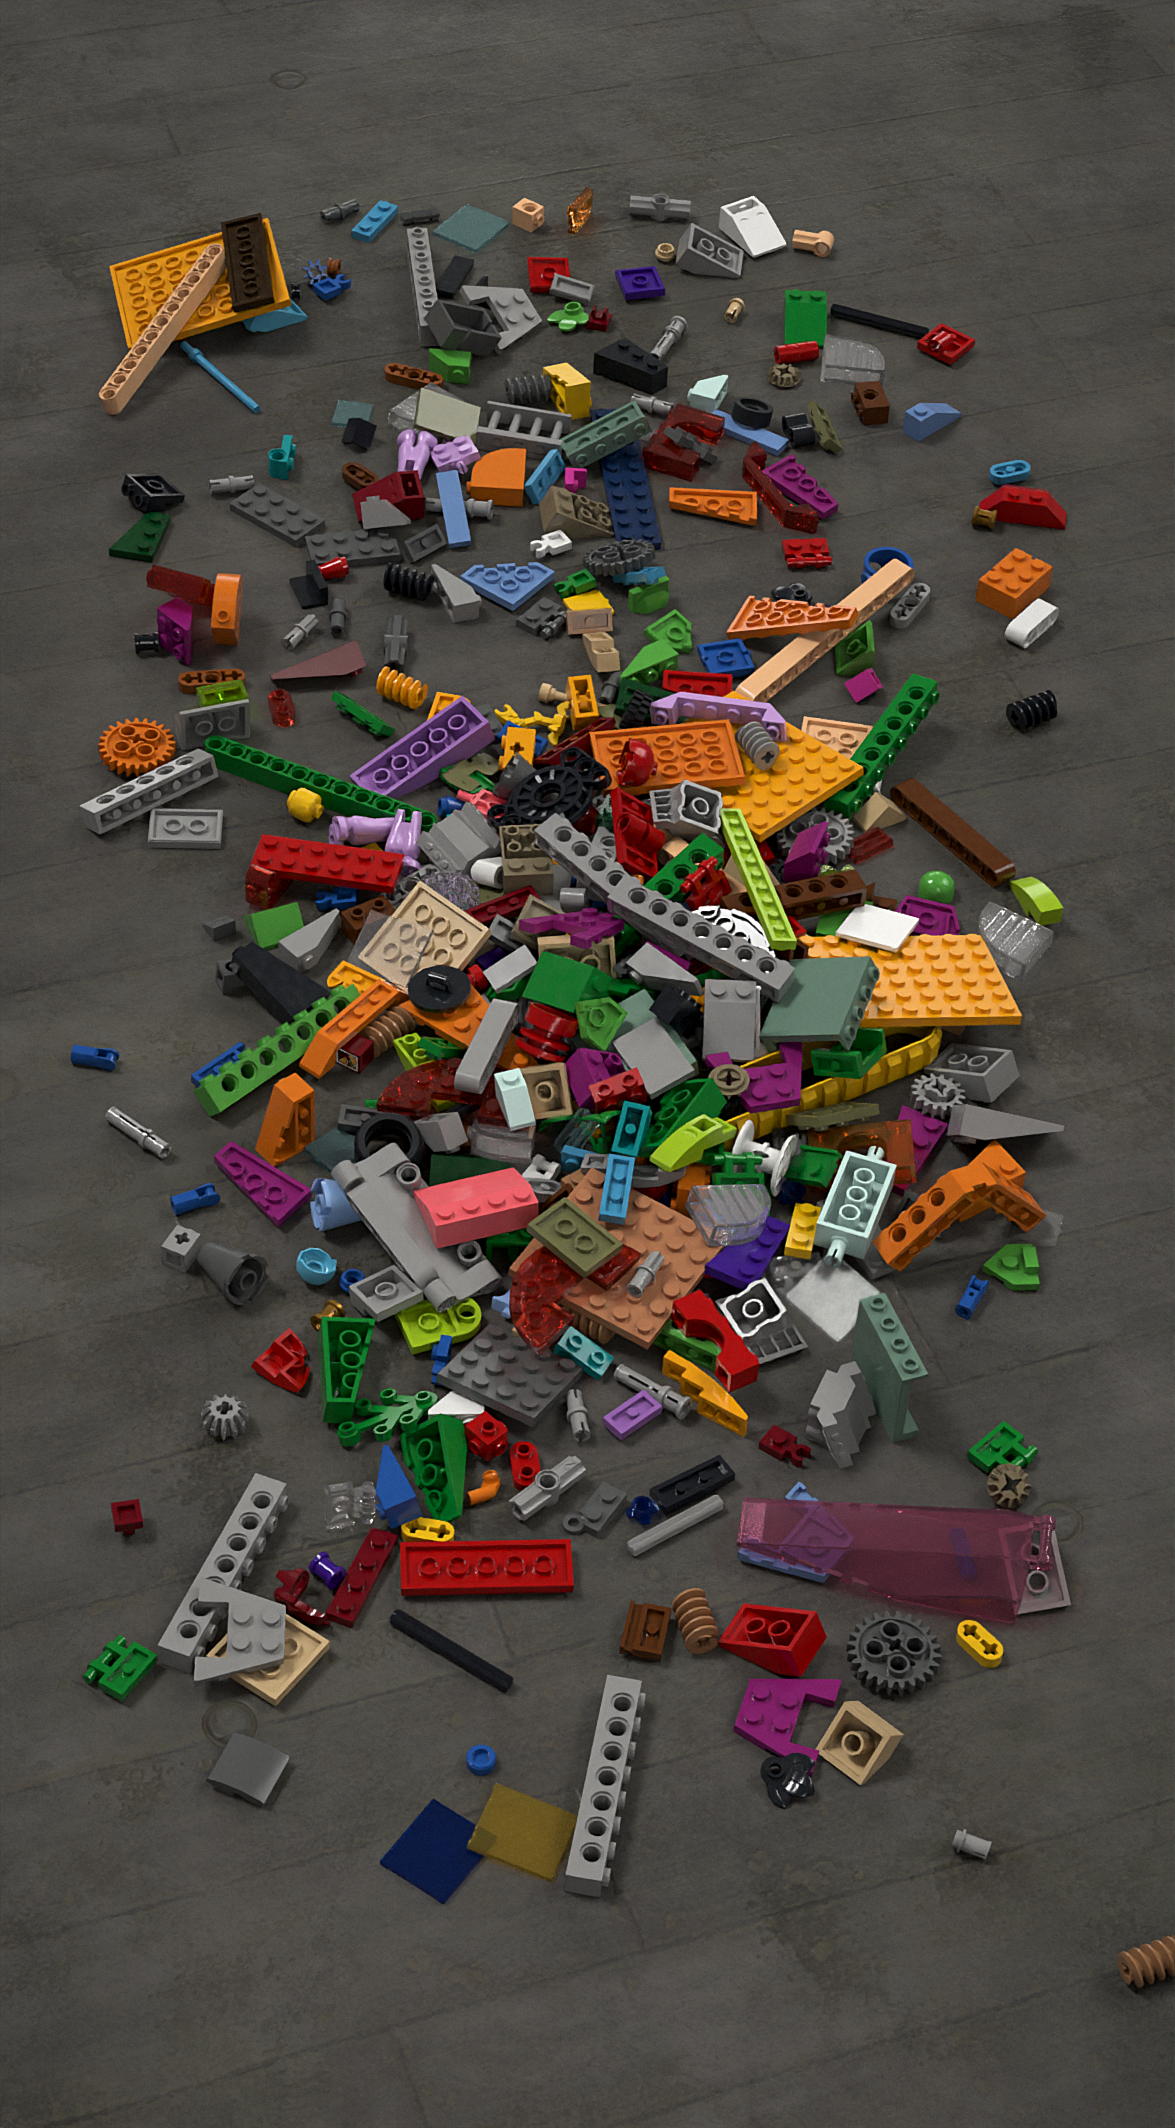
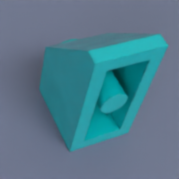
M624 1101L611 1152L638 1157L653 1114L650 1106Z

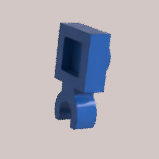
M344 274L337 275L334 280L328 277L314 283L313 292L326 301L342 294V290L349 289L351 287V280L347 279L344 281Z
M335 887L332 893L327 891L316 892L317 901H315L317 910H326L329 907H333V910L336 908L338 910H347L355 907L359 901V890L348 887Z
M441 1334L439 1344H434L431 1361H435V1364L432 1368L433 1378L431 1384L441 1385L436 1382L437 1375L450 1361L452 1336Z

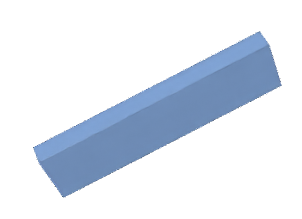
M717 409L705 418L704 425L775 456H778L789 443V439L763 428H752L742 425L733 420L731 415Z
M458 470L436 473L449 548L471 545Z

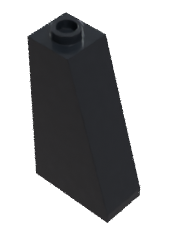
M254 942L249 943L245 947L241 945L232 953L229 968L282 1024L288 1022L290 1025L295 1021L293 1016L305 1009L309 1012L313 1009L312 1003L322 997L328 999L330 995L327 989Z

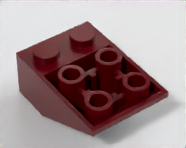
M418 470L395 472L352 494L359 524L363 523L360 502H366V497L380 496V500H388L410 520L424 518L425 497Z

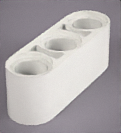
M1038 598L1008 625L1005 631V639L1023 648H1027L1053 625L1058 617L1059 608Z

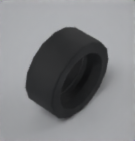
M738 397L735 399L731 417L736 422L748 427L766 428L770 425L774 409L770 404L751 397Z

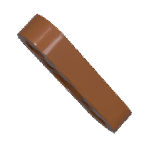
M389 363L385 366V380L418 390L422 387L437 393L443 389V377L440 374L399 363Z
M236 668L184 672L178 677V689L184 694L239 691L245 687V673ZM207 680H216L217 682H215V683H208V682H206V681H207Z

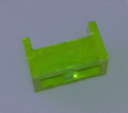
M241 679L196 687L198 708L245 699L249 700Z

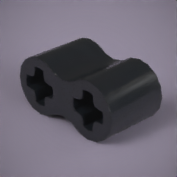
M805 413L782 416L783 432L788 436L790 445L793 448L813 445L815 443V432L808 423Z

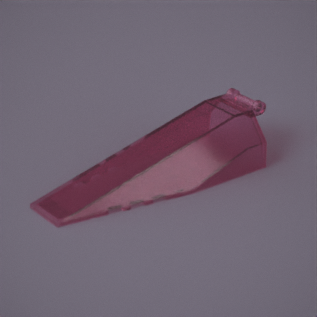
M744 1497L736 1546L771 1558H778L795 1566L799 1563L814 1568V1572L821 1575L824 1572L841 1578V1582L847 1584L855 1582L867 1586L868 1591L900 1602L1014 1624L1021 1606L1028 1569L1049 1571L1052 1569L1053 1558L1050 1556L1052 1531L1055 1530L1056 1519L1050 1515L1038 1517L1029 1513L1004 1508H952ZM1033 1530L1041 1531L1039 1555L1037 1556L1031 1555Z

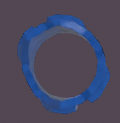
M879 547L869 551L864 558L863 573L861 574L862 584L876 573L870 567V562H876L881 567H884L891 560L898 559L914 569L912 558L906 552L893 547Z

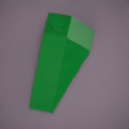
M713 1078L686 1080L665 1093L660 1101L662 1109L654 1115L656 1123L649 1128L641 1146L643 1151H655L676 1130L698 1116L705 1114L713 1119L720 1115L721 1109L725 1106L727 1100Z
M440 1413L419 1424L416 1429L400 1434L404 1461L407 1467L412 1469L416 1477L414 1481L417 1487L422 1489L425 1495V1503L433 1519L450 1523L462 1517L467 1443L463 1421Z

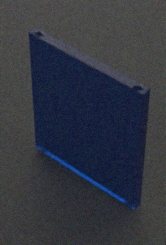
M432 1799L380 1860V1865L433 1897L438 1902L445 1904L495 1844L497 1838L439 1801Z

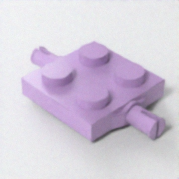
M469 436L457 437L453 442L449 439H443L442 444L430 450V458L439 473L458 469L459 473L464 474L463 470L465 473L468 470L466 465L481 459L477 448Z

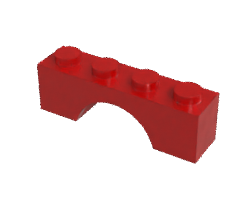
M701 1289L673 1301L671 1319L685 1337L708 1339L720 1349L721 1353L716 1357L715 1376L729 1393L757 1381L758 1369L760 1367L757 1356L747 1349L742 1337L735 1334L727 1318L720 1315L713 1301L707 1298Z

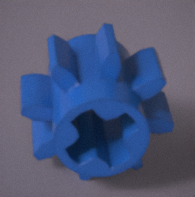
M319 259L314 264L311 260H308L309 267H302V270L306 271L303 279H310V285L316 280L317 282L321 281V277L328 276L323 273L327 266H321ZM314 267H316L317 272L320 273V275H316L315 277H313V273L310 272V270H312Z

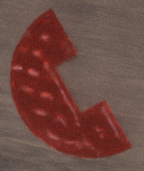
M450 1058L428 1062L414 1067L395 1078L380 1095L376 1104L377 1111L428 1117L433 1099L481 1105L477 1116L479 1124L509 1127L496 1098L494 1074L504 1072L505 1070L496 1066L483 1093L476 1094L456 1090L454 1087L455 1075L462 1059Z
M623 1244L621 1252L586 1278L608 1291L640 1260L641 1253ZM545 1246L533 1252L520 1265L513 1277L509 1295V1311L513 1325L522 1340L538 1355H541L574 1324L575 1316L557 1304L584 1279Z

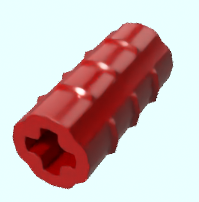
M804 341L802 343L775 346L773 355L775 363L778 365L808 362L819 358V348L816 341Z

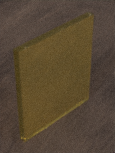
M496 1783L473 1835L468 1841L467 1849L551 1882L575 1828L578 1815Z

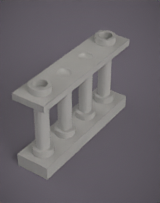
M488 401L487 421L490 422L488 427L478 426L476 431V448L487 451L521 448L526 449V457L541 460L546 457L550 450L558 449L562 457L563 440H559L561 433H571L572 415ZM498 423L510 424L509 431L496 429ZM519 426L532 428L530 434L517 433ZM540 430L552 431L551 438L538 436Z

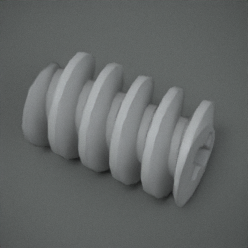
M750 722L741 726L735 733L736 741L758 769L767 770L773 766L780 753V749L761 723Z

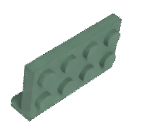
M634 400L559 440H563L562 449L572 467L584 468L652 432L647 418Z

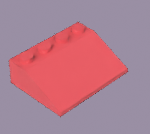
M514 1167L413 1190V1196L436 1249L527 1228V1224L538 1217L539 1202L533 1189Z

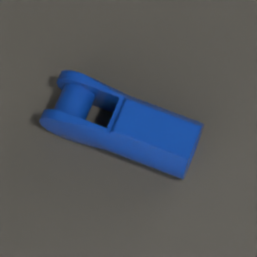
M74 1045L71 1051V1063L112 1071L116 1068L115 1061L119 1059L120 1054L115 1049Z
M207 1183L194 1190L170 1197V1205L175 1216L217 1204L220 1201V1195L214 1192L215 1186L212 1183Z
M976 1275L971 1277L965 1292L955 1308L957 1316L965 1319L971 1318L988 1289L989 1280L984 1282L976 1279Z

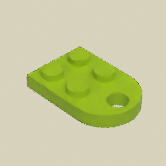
M471 1298L461 1301L441 1313L437 1312L427 1299L394 1314L412 1355L432 1350L434 1344H439L441 1334L452 1336V1344L470 1339L479 1331L481 1326V1309ZM471 1312L473 1316L464 1317L461 1313Z

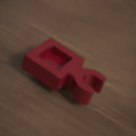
M775 1424L759 1442L758 1449L781 1462L787 1457L794 1466L799 1468L803 1465V1458L798 1455L809 1458L811 1454V1449L803 1444L797 1445L796 1436Z

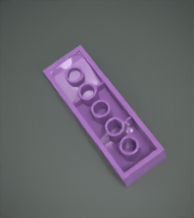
M461 696L352 773L350 779L357 786L396 799L439 778L441 768L457 764L463 758L467 760L495 740L489 721Z

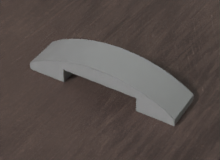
M586 1153L580 1167L581 1172L586 1175L592 1167L606 1175L609 1154ZM634 1164L631 1188L656 1187L675 1182L685 1176L688 1165L672 1172H666L656 1165Z

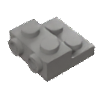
M395 1265L348 1286L351 1304L364 1316L370 1314L377 1322L424 1300L423 1292Z

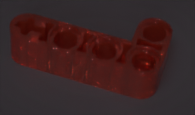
M252 864L245 877L246 902L266 910L271 909L293 880L278 878L275 871Z

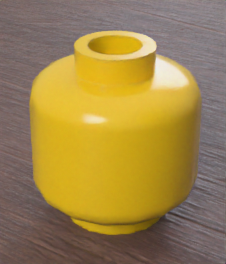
M306 788L292 791L286 803L287 808H289V814L306 823H310L315 818L318 819L324 809V806L321 805V796Z

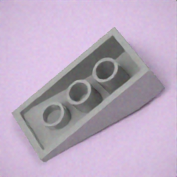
M962 1104L953 1105L947 1136L954 1137V1142L969 1145L976 1144L978 1140L1064 1131V1126Z

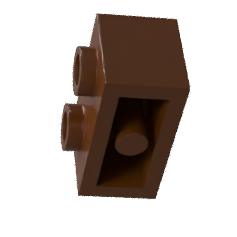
M384 895L341 912V931L355 948L371 942L396 909Z

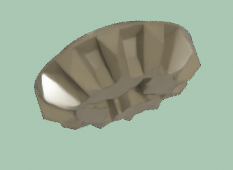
M775 364L774 367H769L767 378L776 386L791 387L800 382L801 373L797 367H792V364Z
M724 1064L714 1068L708 1077L713 1078L722 1094L726 1095L728 1099L732 1095L740 1097L742 1092H747L748 1085L750 1084L747 1071L733 1064ZM727 1077H730L732 1082L730 1086L726 1085Z
M1011 1463L997 1466L991 1471L987 1480L989 1496L997 1505L1004 1508H1015L1022 1505L1029 1498L1031 1488L1028 1479L1029 1475L1021 1469V1466ZM1006 1478L1009 1481H1018L1013 1487L1014 1492L1011 1490L1001 1492V1489L1007 1484Z

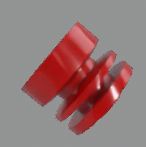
M531 1002L525 1020L534 1025L533 1029L521 1027L520 1033L528 1038L517 1037L515 1045L536 1058L564 1063L567 1056L558 1050L569 1051L570 1046L561 1039L562 1037H575L579 1027L578 1019L554 1008Z

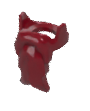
M303 1568L279 1570L275 1577L284 1585L277 1588L274 1592L276 1603L285 1605L289 1613L310 1624L329 1627L331 1624L326 1620L327 1616L299 1600L309 1583L310 1576L308 1571Z

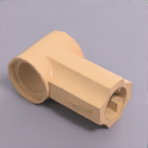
M795 230L792 247L812 251L818 257H826L830 254L834 243V236L828 231H821L817 234Z

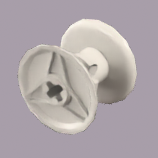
M747 1120L736 1139L732 1155H741L742 1152H752L753 1155H761L763 1159L762 1164L754 1165V1172H764L772 1175L770 1191L776 1197L787 1180L784 1175L794 1159L797 1136L792 1135L788 1137L780 1151L769 1147L770 1144L767 1142L764 1144L754 1142V1124L751 1120ZM733 1165V1173H739L743 1169L741 1165Z

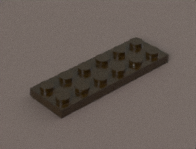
M257 213L221 222L234 313L275 303L262 214Z

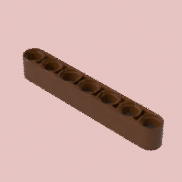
M909 778L890 789L891 798L899 808L990 886L996 887L1015 877L1016 869L1010 859L916 779Z

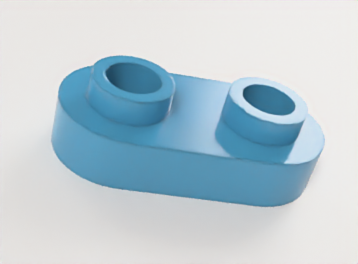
M1023 460L996 464L990 468L989 479L996 485L1022 481L1029 477L1031 467L1029 463Z

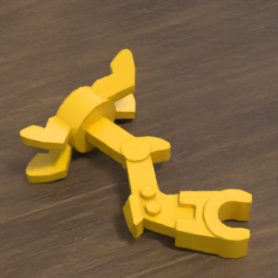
M565 701L557 706L558 714H555L554 718L543 717L539 712L534 711V717L520 719L511 706L507 704L504 705V712L495 709L494 713L504 725L509 720L522 728L533 725L548 726V730L551 731L548 735V740L555 747L558 745V737L564 731L566 721L569 720V716L565 712L569 709V701Z

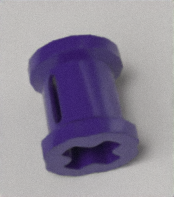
M326 1552L319 1553L311 1561L308 1568L312 1575H318L324 1580L325 1586L331 1590L338 1587L347 1574V1570L333 1563Z

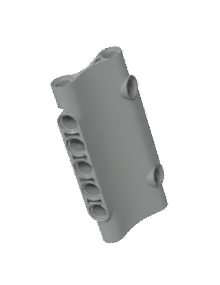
M396 1143L386 1145L367 1159L353 1164L350 1160H344L333 1168L331 1175L346 1193V1198L352 1208L402 1273L423 1292L437 1312H444L473 1296L491 1293L501 1285L502 1277L483 1255L480 1245L476 1241L472 1240L436 1249L413 1196V1190L428 1186L421 1178L419 1168L410 1162ZM408 1177H414V1178H415V1179H414L413 1181H411V1182H406V1181H404V1180H405L406 1178H408ZM467 1254H475V1255H476V1256H475L474 1258H472V1259H466V1258H464Z

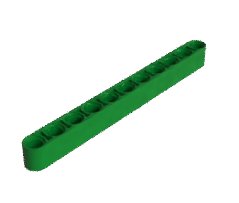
M217 735L210 736L205 740V752L214 756L217 769L288 795L294 790L306 788L321 796V805L324 808L345 816H363L374 819L395 818L397 809L405 810V822L411 823L413 811L422 812L421 833L422 831L429 833L433 824L437 823V817L429 811Z

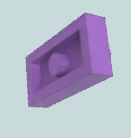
M642 1390L604 1416L603 1425L622 1441L661 1414L662 1405L645 1390Z

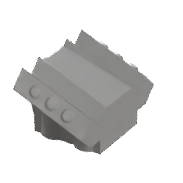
M685 779L672 789L649 791L652 817L657 829H669L672 835L691 842L701 833H704L719 846L726 848L719 818L720 809L723 806L721 792Z
M467 801L461 811L455 809L450 816L441 822L434 823L429 833L422 831L416 842L429 857V862L436 865L450 881L461 883L462 885L472 880L471 868L476 861L494 858L501 853L500 833L482 815L481 811Z
M766 1278L753 1281L746 1290L715 1301L736 1335L738 1334L742 1337L745 1346L751 1353L757 1356L760 1364L808 1347Z
M855 1361L841 1365L838 1373L826 1370L810 1404L808 1424L805 1432L806 1439L814 1441L829 1450L839 1469L853 1465L850 1454L860 1452L858 1446L866 1429L871 1428L868 1417L877 1414L872 1402L873 1398L865 1383V1377Z

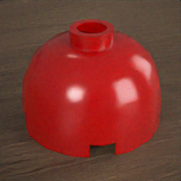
M628 738L629 741L625 742L618 764H621L622 772L617 771L616 782L617 785L625 787H638L644 785L649 780L650 775L655 776L658 762L654 761V753L651 747L642 741Z

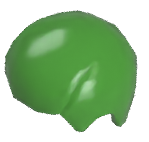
M943 871L926 872L920 879L918 896L922 899L943 904L950 903L955 891V882L949 874Z

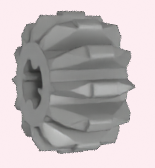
M227 1393L221 1398L214 1395L213 1401H206L201 1412V1420L203 1421L205 1432H210L212 1438L220 1435L224 1441L227 1436L235 1439L237 1432L244 1433L245 1425L249 1421L245 1401H239L237 1395L229 1398Z

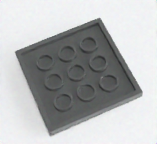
M489 1324L438 1373L436 1382L533 1427L583 1376L584 1368L575 1364L571 1359L553 1354L547 1348L538 1345L535 1347L528 1344L525 1338L513 1337L512 1333L503 1330L501 1327Z

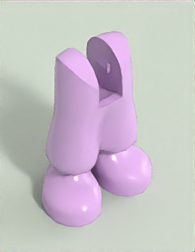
M410 429L401 432L397 438V446L399 447L397 472L418 470L421 480L430 457V450L438 444L437 439L427 431H420L416 445V433L414 430Z
M397 809L391 832L386 841L385 852L404 854V864L400 874L402 877H407L422 868L421 864L416 861L421 850L416 842L421 834L422 812L413 811L411 823L405 822V810Z
M334 816L332 824L329 826V844L344 845L345 840H348L353 846L386 842L391 832L394 818L374 819L363 816H352L350 818Z

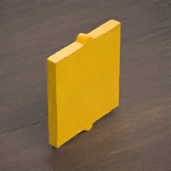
M599 589L563 599L567 609L572 610L612 608L609 600L605 599Z

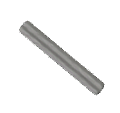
M718 1495L707 1498L627 1542V1550L632 1556L639 1555L723 1509V1500Z

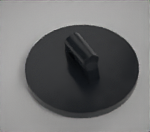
M433 966L423 969L415 974L408 984V997L411 1003L418 1009L431 1013H444L457 1009L468 1000L471 994V983L468 976L461 970L450 966Z

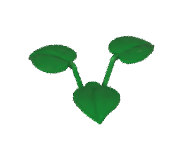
M621 1110L606 1111L601 1114L586 1116L583 1114L550 1117L540 1123L539 1132L548 1125L558 1121L580 1122L590 1140L593 1151H597L598 1154L619 1155L618 1153L611 1152L614 1141L612 1136L607 1137L605 1124L612 1117L621 1115ZM652 1112L651 1120H655L654 1115L656 1112ZM619 1119L614 1120V1123L616 1124L615 1134L618 1127ZM592 1120L600 1123L602 1138L597 1139L598 1144L585 1122Z

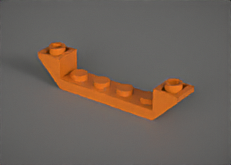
M381 979L376 981L316 1033L301 1059L299 1067L320 1079L335 1066L336 1053L342 1046L386 1008L391 1009L394 1006L409 1001L408 994L391 983Z

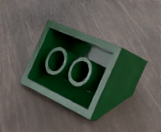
M433 1153L431 1155L429 1186L511 1168L512 1158Z

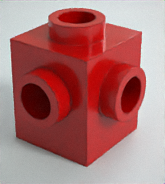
M484 1411L465 1425L466 1443L475 1455L481 1456L488 1462L495 1456H500L505 1452L508 1446V1429L503 1422L497 1421L488 1412Z

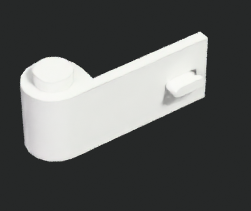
M501 857L476 861L471 868L472 880L478 884L498 889L503 888Z

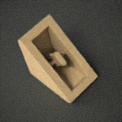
M875 792L860 811L854 815L853 820L865 834L905 821L906 816L893 801Z

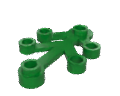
M388 1388L380 1392L381 1402L385 1406L371 1405V1401L367 1398L360 1399L355 1402L357 1415L378 1416L358 1424L350 1421L342 1423L337 1431L339 1443L346 1447L353 1446L360 1442V1433L374 1428L375 1438L378 1442L388 1441L391 1439L392 1432L399 1422L403 1431H412L417 1428V1422L421 1416L428 1415V1410L438 1403L437 1395L429 1391L418 1392L415 1396L397 1395L395 1389ZM399 1404V1405H402V1406H400V1407H393V1406H390V1405Z

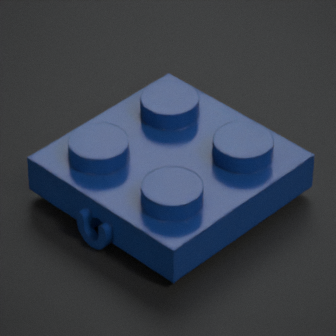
M741 638L697 645V653L706 673L733 674L732 677L752 675L754 673L755 667L751 661V652L746 650Z

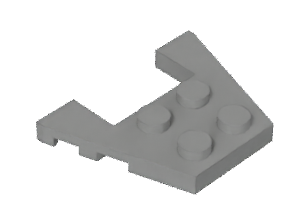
M465 285L460 288L459 292L468 306L487 302L503 328L504 332L499 333L502 339L494 348L497 354H501L504 349L514 345L518 339L524 338L542 323L540 316L523 289Z
M200 1578L198 1607L229 1608L226 1658L195 1657L194 1686L204 1685L206 1681L217 1678L219 1681L230 1678V1675L244 1671L250 1673L283 1664L286 1606L205 1578Z

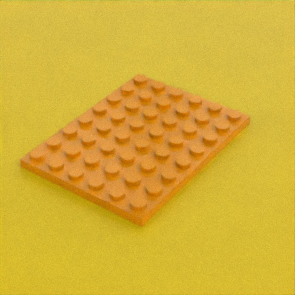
M268 218L263 219L275 303L234 313L226 268L173 341L292 305ZM222 232L109 266L129 351L206 247L216 243L222 245L224 249Z
M735 691L724 696L725 698L750 701ZM691 717L681 724L715 720ZM786 722L787 740L786 742L774 741L778 745L780 753L772 767L767 770L758 769L735 739L745 774V784L712 787L710 789L721 792L722 808L741 809L752 837L762 842L864 775L863 767ZM730 723L734 739L736 731L745 724Z
M922 934L920 936H908L896 953L832 935L825 937L805 935L796 938L809 946L807 959L865 956L872 958L879 969L880 977L876 982L871 1000L868 1002L864 1018L861 1020L859 1027L1021 1024L1022 1015L981 935L945 934L943 936H930Z

